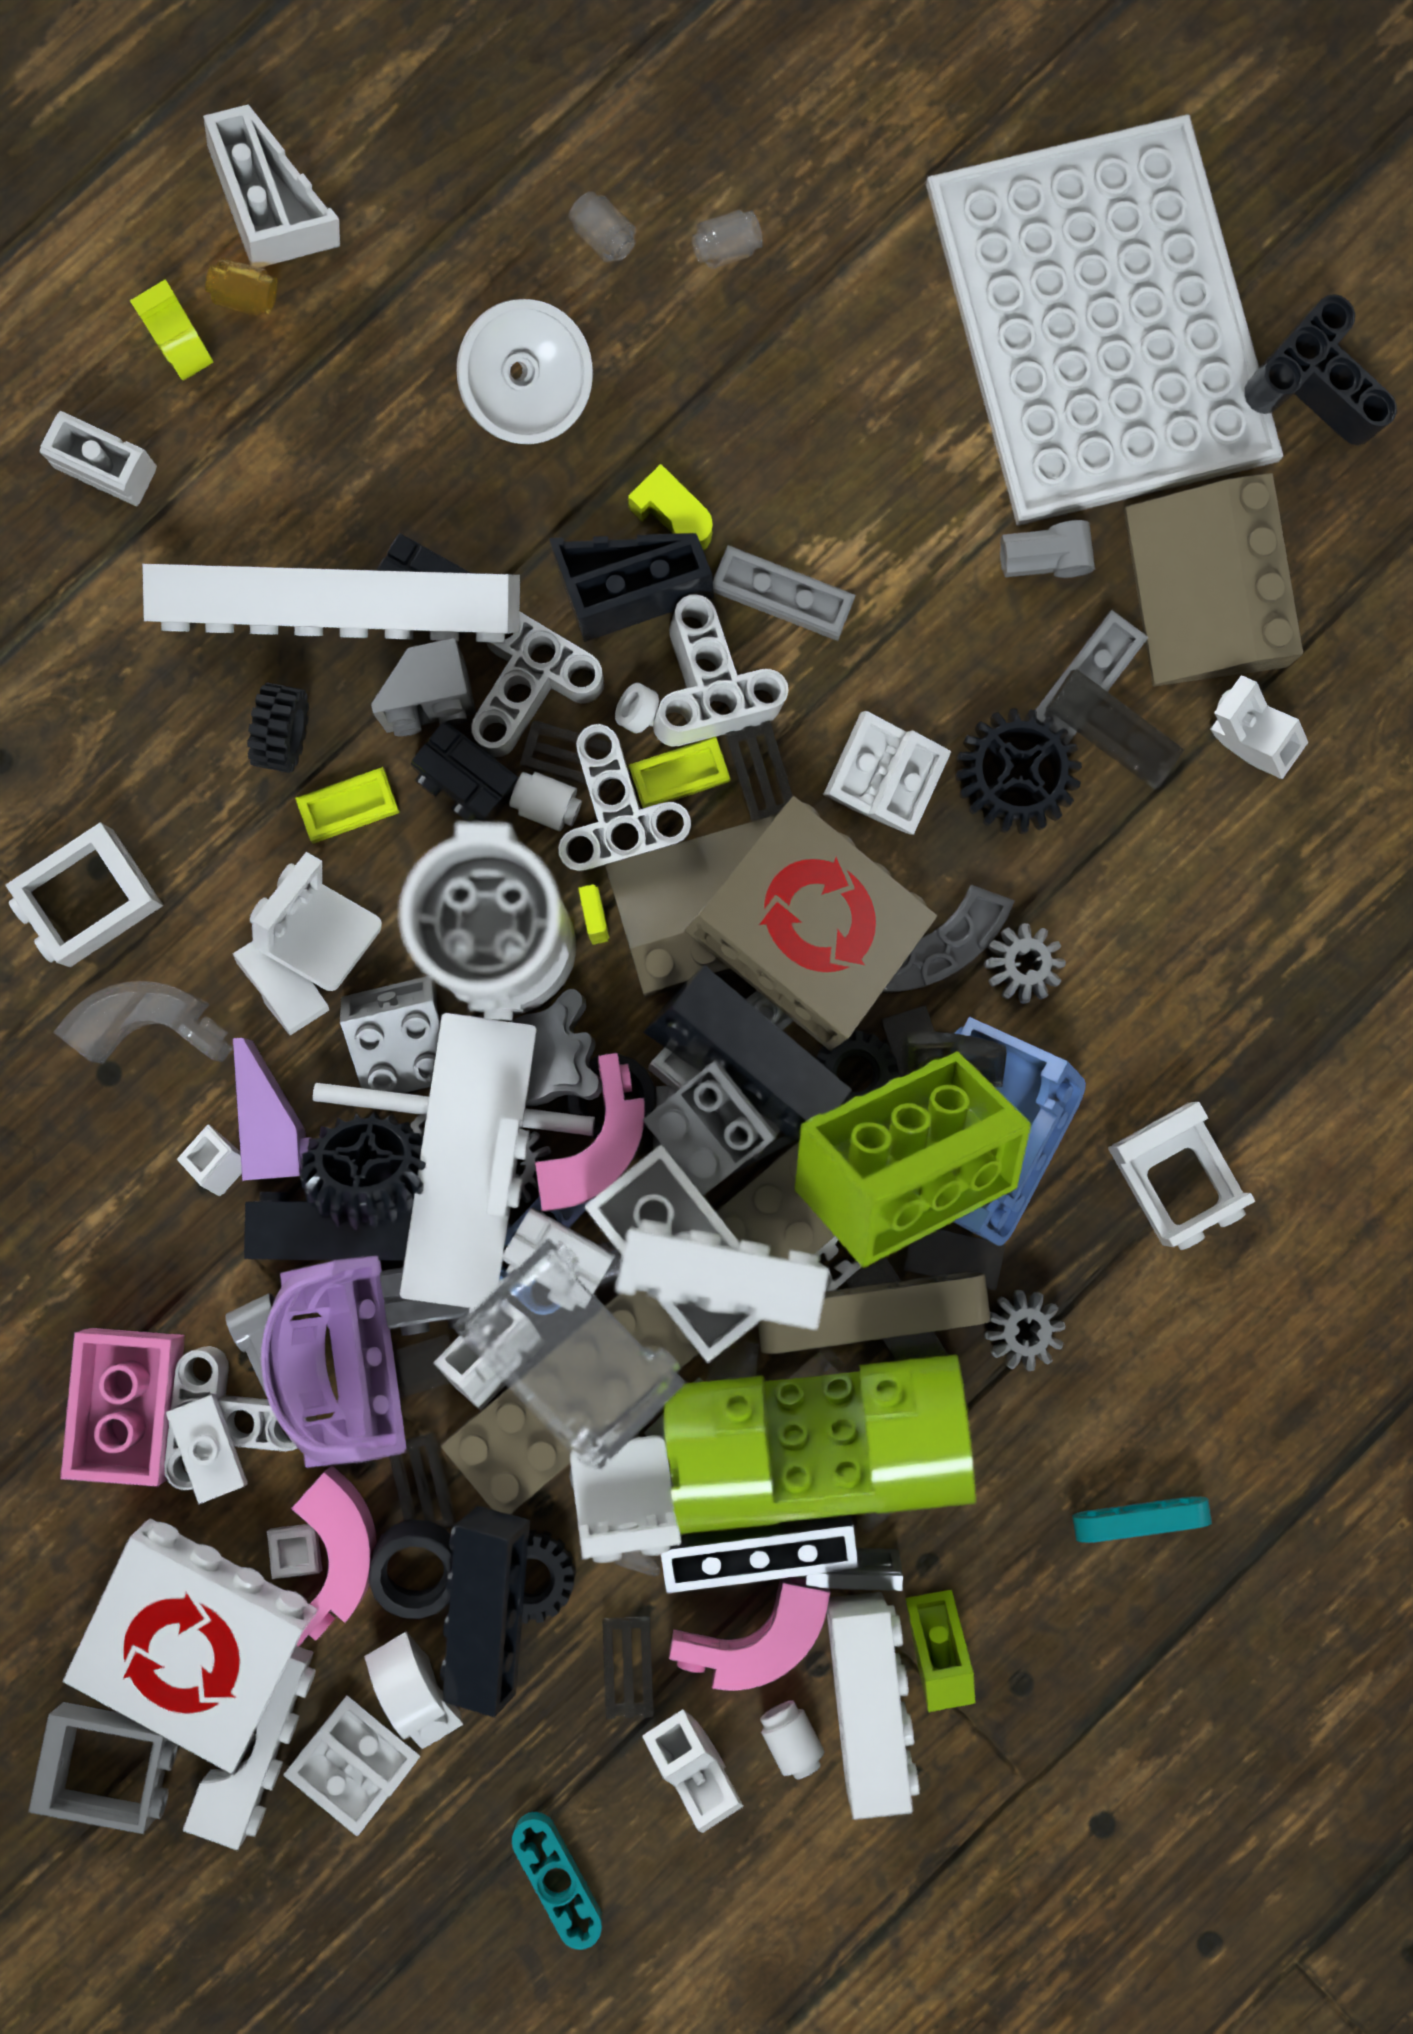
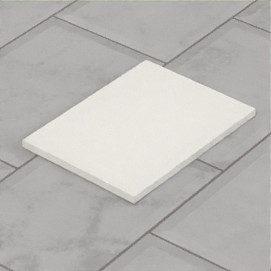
M1189 114L927 178L926 186L1017 526L1281 460L1283 453L1272 413H1257L1250 408L1245 400L1244 387L1259 369Z

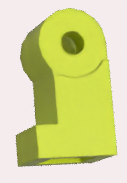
M166 279L130 300L166 359L173 365L182 381L214 363Z
M661 464L628 496L629 509L641 521L652 513L673 534L697 533L703 550L711 543L713 522L710 513Z

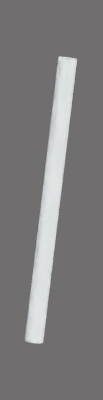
M316 1083L313 1090V1101L421 1115H427L429 1096ZM525 1108L523 1127L593 1136L595 1117Z

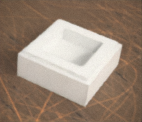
M309 1524L270 1528L267 1531L272 1579L318 1574L322 1571L319 1536Z

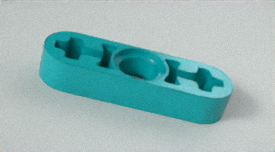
M1206 1497L1168 1499L1089 1510L1072 1515L1075 1539L1078 1542L1084 1543L1196 1529L1212 1524L1209 1499Z
M530 1812L523 1815L517 1821L512 1836L514 1853L562 1941L573 1949H587L594 1945L600 1937L603 1920L601 1909L551 1818L540 1812ZM530 1827L535 1833L545 1832L542 1839V1848L547 1858L538 1867L534 1865L539 1863L541 1856L537 1846L533 1842L528 1844L523 1842L526 1838L527 1828ZM553 1851L557 1852V1854L551 1855ZM553 1868L565 1870L571 1878L570 1886L563 1892L549 1890L544 1883V1875ZM576 1894L581 1896L575 1898L574 1904L578 1915L582 1919L589 1916L591 1918L588 1932L585 1933L579 1927L570 1928L573 1913L567 1903Z

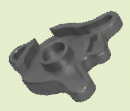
M566 990L551 1007L542 1012L525 1014L510 1021L533 1025L537 1029L526 1100L527 1107L546 1104L564 1095H576L586 1100H593L602 1092L601 1079L589 1067L596 1045L595 1040L586 1032L574 1034V1028L586 1009V999L577 990Z

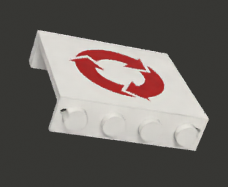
M148 1519L129 1538L63 1682L232 1774L250 1750L256 1734L253 1732L302 1632L314 1618L318 1609L306 1603V1600L301 1595L292 1591H284L265 1581L257 1571L250 1568H241L224 1559L214 1548L207 1545H198L185 1538L173 1526Z

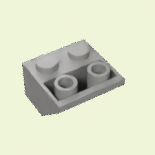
M455 638L410 647L406 650L371 704L373 714L387 733L394 732L395 736L413 735L422 731V725L435 722L441 724L447 721L454 726L466 722V716L476 714L465 659Z
M717 1060L713 1061L642 1119L702 1195L706 1194L777 1137Z

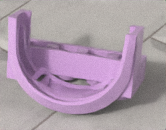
M378 1256L336 1260L280 1273L282 1287L272 1305L262 1340V1376L266 1395L273 1413L290 1440L304 1453L306 1468L366 1461L405 1453V1449H407L391 1334L387 1326L380 1281V1272H382L381 1262L378 1260ZM317 1312L322 1316L291 1321L294 1315ZM326 1326L330 1330L339 1396L338 1403L333 1394L326 1367ZM335 1412L332 1418L307 1422L304 1419L305 1417Z

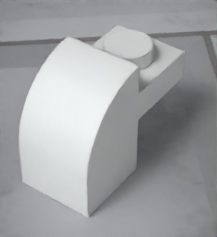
M1242 675L1232 689L1227 690L1220 698L1217 710L1215 711L1217 721L1211 728L1215 737L1226 748L1249 764L1283 779L1308 744L1299 719L1267 706L1258 683Z
M407 1632L365 1656L371 1682L378 1700L393 1727L403 1739L410 1736L424 1749L463 1725L459 1709L455 1705L443 1702V1691L437 1686L429 1657Z
M681 1710L642 1736L663 1778L676 1787L697 1830L703 1833L743 1807L724 1770L726 1766L699 1723L686 1711Z

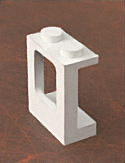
M1200 1102L1187 1103L1108 1147L1161 1244L1169 1247L1178 1245L1180 1250L1187 1249L1205 1238L1203 1230L1219 1223L1220 1227H1225L1240 1220L1246 1215L1243 1208L1255 1202L1251 1193H1243L1206 1128L1203 1121L1208 1119V1116ZM1185 1148H1190L1195 1152L1216 1189L1219 1200L1215 1206L1183 1224L1176 1225L1170 1219L1156 1194L1147 1173L1152 1166Z

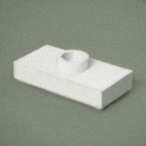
M215 1393L166 1412L199 1504L248 1484Z

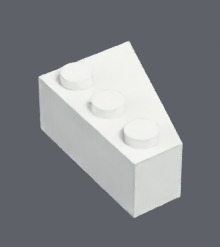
M249 105L203 116L207 146L252 269L340 246L339 218L331 208L327 209L315 194L310 181L303 173L300 175L285 156L283 147Z

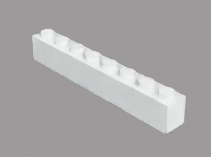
M142 564L144 621L161 622V631H190V623H205V632L234 633V624L250 625V634H278V626H295V635L323 636V627L340 628V637L367 638L368 629H385V638L413 639V630L430 631V640L455 638L456 641H459V632H476L477 642H505V633L519 632L520 575Z

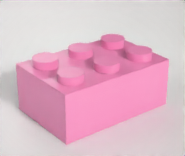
M89 1328L75 1332L61 1479L159 1486L167 1481L164 1463L169 1420L166 1412L171 1410L175 1370L178 1361L183 1356L185 1335Z

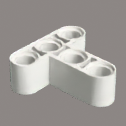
M698 594L683 597L677 603L669 627V633L687 688L672 692L661 700L653 723L654 733L658 740L672 747L682 746L762 725L774 720L788 695V683L784 676L772 669H760L737 675L712 602ZM685 617L696 618L703 627L699 629L690 628L684 624L682 619ZM699 659L710 660L715 664L717 670L704 671L698 667L696 661ZM754 691H767L772 695L774 702H761L756 698ZM713 701L724 702L730 708L731 713L726 715L718 714L711 708L710 703ZM671 712L679 713L685 717L687 724L684 726L672 725L665 715Z
M519 611L518 633H514L511 637L505 639V642H486L488 648L494 654L506 660L508 664L476 713L472 722V734L478 746L490 756L502 757L509 754L516 746L551 688L578 703H590L601 695L604 679L599 661L590 653ZM539 646H549L555 650V655L547 663H537L531 659L532 652ZM579 669H587L595 675V678L590 685L577 687L570 682L571 675ZM517 684H524L531 689L530 696L521 703H514L507 699L508 690ZM492 723H501L507 727L505 736L497 742H489L483 739L484 729Z
M601 724L590 725L585 728L578 737L577 752L598 822L573 829L562 837L558 847L562 862L573 870H590L683 841L691 828V818L687 810L674 802H665L640 809L621 743L615 732ZM596 734L607 735L612 742L610 754L600 760L590 758L586 750L588 740ZM608 779H618L625 786V796L616 805L605 804L600 798V787ZM667 810L677 811L681 814L684 821L682 831L674 837L663 836L657 828L658 817ZM623 823L632 824L638 831V842L630 850H621L613 842L614 830ZM584 836L592 842L594 852L589 861L580 864L571 859L568 848L573 839Z
M212 1346L200 1347L181 1357L175 1370L171 1410L215 1393L234 1446L276 1451H293L297 1449L290 1438L283 1433L268 1399L226 1395L229 1365L225 1354L221 1350ZM197 1357L206 1359L212 1367V1375L208 1382L199 1380L193 1372V1364ZM238 1410L247 1411L252 1415L254 1419L252 1433H242L236 1428L234 1417ZM316 1416L305 1417L304 1419L307 1422L316 1421ZM169 1423L164 1463L165 1476L168 1482L175 1488L191 1490L193 1487L188 1474L182 1467V1456Z

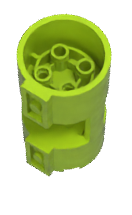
M957 1355L859 1365V1372L765 1381L764 1376L760 1375L667 1385L668 1390L665 1391L664 1395L667 1459H669L672 1484L676 1486L671 1487L670 1490L679 1532L683 1534L779 1524L782 1521L870 1512L879 1514L975 1504L971 1444Z

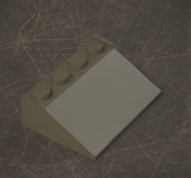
M1273 473L1226 479L1125 507L1124 515L1144 634L1148 636L1145 643L1153 687L1286 668L1303 655Z
M775 815L605 865L644 998L680 988L704 965L717 976L734 972L685 932L684 929L708 903L772 823Z

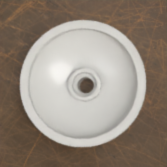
M516 299L497 304L481 314L473 322L463 338L457 359V381L462 400L474 420L487 432L502 440L518 444H535L557 437L577 420L590 395L593 368L587 342L573 320L564 312L548 303L531 299ZM515 362L520 363L523 369L522 376L517 380L513 379L510 374L511 366Z

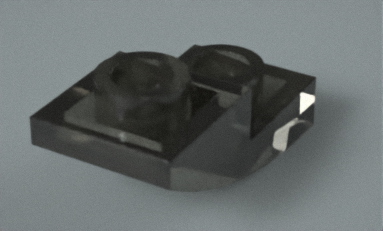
M906 1032L903 1062L905 1076L923 1068L932 1060H940L958 1051L994 1087H1003L1007 1056L1005 1045L961 1034Z

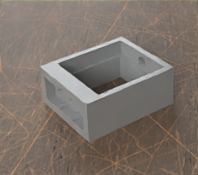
M63 1702L48 1716L29 1812L144 1834L156 1818H162L165 1811L169 1790L162 1788L165 1770L170 1771L174 1765L178 1744L119 1712ZM77 1728L153 1742L141 1803L65 1789Z

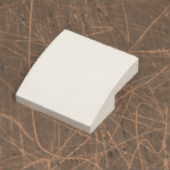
M868 711L861 712L823 795L876 821L910 835L914 834L951 751L913 730L905 732Z
M346 1695L283 1775L358 1837L387 1797L392 1795L421 1756Z

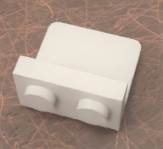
M306 852L296 865L291 863L284 869L277 883L278 888L269 900L262 898L252 911L250 922L252 923L253 948L323 989L334 991L341 985L379 934L382 922L375 914L323 885L322 861Z
M652 1435L577 1446L571 1450L570 1462L583 1559L592 1557L594 1562L605 1563L620 1559L622 1553L641 1550L643 1555H659L668 1552L670 1546L681 1544L673 1509L669 1464L666 1455V1443L663 1437Z

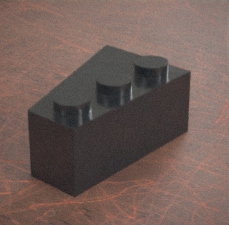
M697 533L637 535V539L608 540V536H594L593 541L565 542L564 538H549L558 572L584 642L673 612L676 609L677 603L688 595L698 594L707 599L714 598L712 573Z

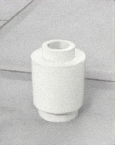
M522 772L514 787L509 806L518 809L520 816L561 831L565 824L573 826L580 811L582 800L575 798L577 788L538 772H535L533 775Z
M793 1700L772 1708L760 1718L764 1726L761 1733L782 1775L788 1776L793 1774L795 1779H802L819 1769L821 1766L819 1759L824 1755L825 1751L804 1710L798 1709Z

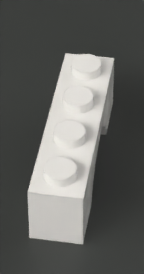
M299 1646L295 1647L256 1726V1742L251 1756L241 1762L232 1774L224 1769H211L198 1787L183 1831L235 1850L239 1849L247 1835L256 1836L266 1811L265 1807L259 1806L264 1789L272 1791L283 1762L275 1759L281 1742L289 1744L299 1720V1715L292 1713L297 1697L305 1698L315 1676L316 1669L309 1667L313 1651Z

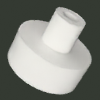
M640 683L632 684L625 690L617 704L615 712L617 724L633 733H640L649 725L653 727L658 711V694Z

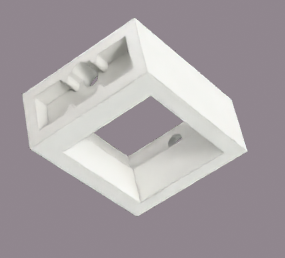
M101 822L5 885L13 896V899L9 901L13 912L24 924L30 922L39 937L34 939V942L41 954L50 963L55 960L56 963L72 967L164 906L114 830ZM96 850L129 901L64 943L31 892Z

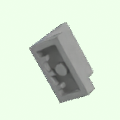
M426 976L341 997L340 1024L361 1088L406 1093L431 1087L441 1024L437 1013V992L433 978Z

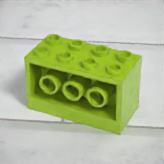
M957 1051L940 1060H932L919 1070L902 1078H894L885 1086L864 1096H856L846 1104L828 1113L816 1115L802 1124L794 1190L864 1268L1017 1189L1031 1123Z

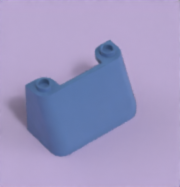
M969 1017L965 1026L960 1027L953 1035L949 1047L950 1052L955 1053L958 1051L1031 1123L1017 1189L953 1221L998 1246H1002L1014 1232L1083 1098L1086 1083L1085 1079L1068 1061Z

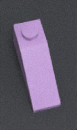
M233 1038L242 1180L300 1176L302 1174V1153L308 1152L309 1139L312 1138L305 1137V1128L253 1041L245 1038Z

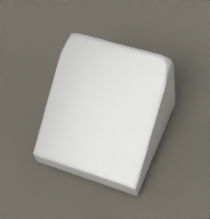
M209 1124L177 1158L200 1186L217 1196L224 1194L242 1174L241 1152Z

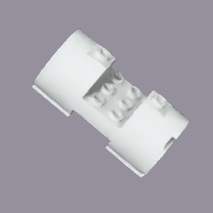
M456 823V838L441 844L428 853L417 864L407 880L401 899L400 923L409 952L428 975L456 994V997L467 1002L469 1009L484 1012V1020L512 1021L513 1015L523 1014L541 1007L566 983L571 974L576 956V937L572 921L546 868L530 851L518 844V840L510 825Z

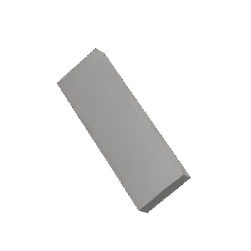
M729 545L726 548L713 581V591L716 594L837 641L856 596Z
M1111 610L1036 709V723L1042 725L1048 716L1053 717L1054 723L1049 730L1056 734L1062 728L1067 729L1068 734L1061 741L1062 745L1066 746L1148 639V636Z

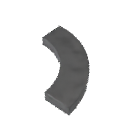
M971 885L959 908L951 918L937 930L920 939L882 993L909 991L925 987L959 971L974 960L995 938L1006 921L1015 900Z

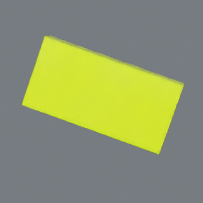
M716 736L628 765L643 809L671 802L730 782V776Z
M383 767L295 798L308 836L313 844L400 813Z
M594 884L578 888L587 932L592 945L608 942L610 937L598 887H595Z

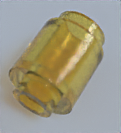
M221 258L217 266L211 265L209 267L205 289L207 293H211L212 303L254 316H258L260 312L269 315L276 301L278 281L276 277L269 276L265 269Z

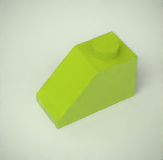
M952 1589L905 1598L918 1671L928 1712L975 1704L973 1669Z

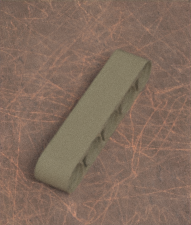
M973 1271L825 1291L817 1330L761 1319L757 1324L761 1352L783 1353L975 1326L990 1322L991 1317L985 1272Z

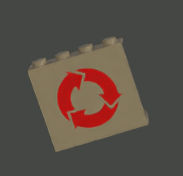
M793 796L775 815L772 823L684 931L828 1050L832 1051L849 1038L937 918V915L927 907V904L920 896L907 891L895 881L884 866L871 861L858 850L848 836L837 832L822 820L812 806L802 803Z

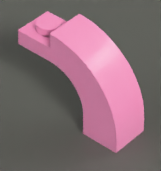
M618 1053L598 1056L599 1074L603 1086L605 1120L597 1139L586 1150L572 1157L535 1162L542 1212L571 1208L594 1199L619 1179L635 1155L644 1126V1121L642 1120L645 1114L644 1098L624 1100L623 1093L632 1092L628 1064L619 1065Z
M330 1466L323 1472L292 1508L319 1534L325 1544L329 1560L326 1582L320 1593L310 1603L318 1611L302 1632L296 1645L297 1647L308 1635L316 1641L335 1620V1617L329 1613L330 1610L345 1623L360 1604L369 1587L370 1562L373 1549L377 1543L373 1519L357 1489L333 1466Z
M780 1578L773 1611L765 1624L756 1632L740 1639L723 1640L673 1629L669 1659L678 1661L677 1666L691 1672L702 1673L705 1672L706 1667L713 1668V1689L745 1690L775 1681L793 1669L814 1645L825 1620L830 1597L829 1588H807L806 1579Z

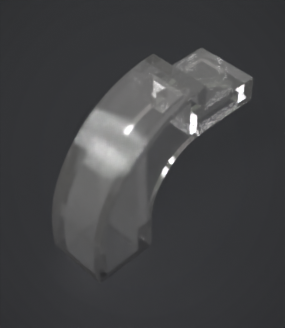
M148 981L120 983L93 993L74 1007L54 1031L57 1036L89 1061L104 1063L129 1033L151 1024H164L172 1028L211 1060L223 1062L234 1048L224 1040L228 1032L207 1016L202 1021L198 1020L209 1006L207 1002L184 990Z

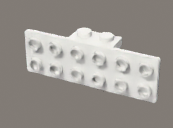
M450 1013L442 1015L420 1160L426 1163V1168L422 1171L418 1170V1177L423 1182L424 1189L422 1194L415 1193L400 1288V1296L403 1299L488 1311L496 1308L503 1262L501 1258L505 1249L510 1208H518L521 1197L522 1179L515 1178L518 1159H526L529 1143V1131L522 1130L537 1033V1029L533 1025L492 1019L484 1020V1018Z

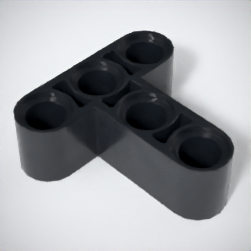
M1336 294L1327 295L1321 299L1300 320L1244 387V396L1247 404L1251 409L1262 414L1273 413L1295 394L1341 438L1353 445L1367 443L1389 425L1397 414V405L1392 395L1337 345L1352 328L1355 322V311L1346 298Z

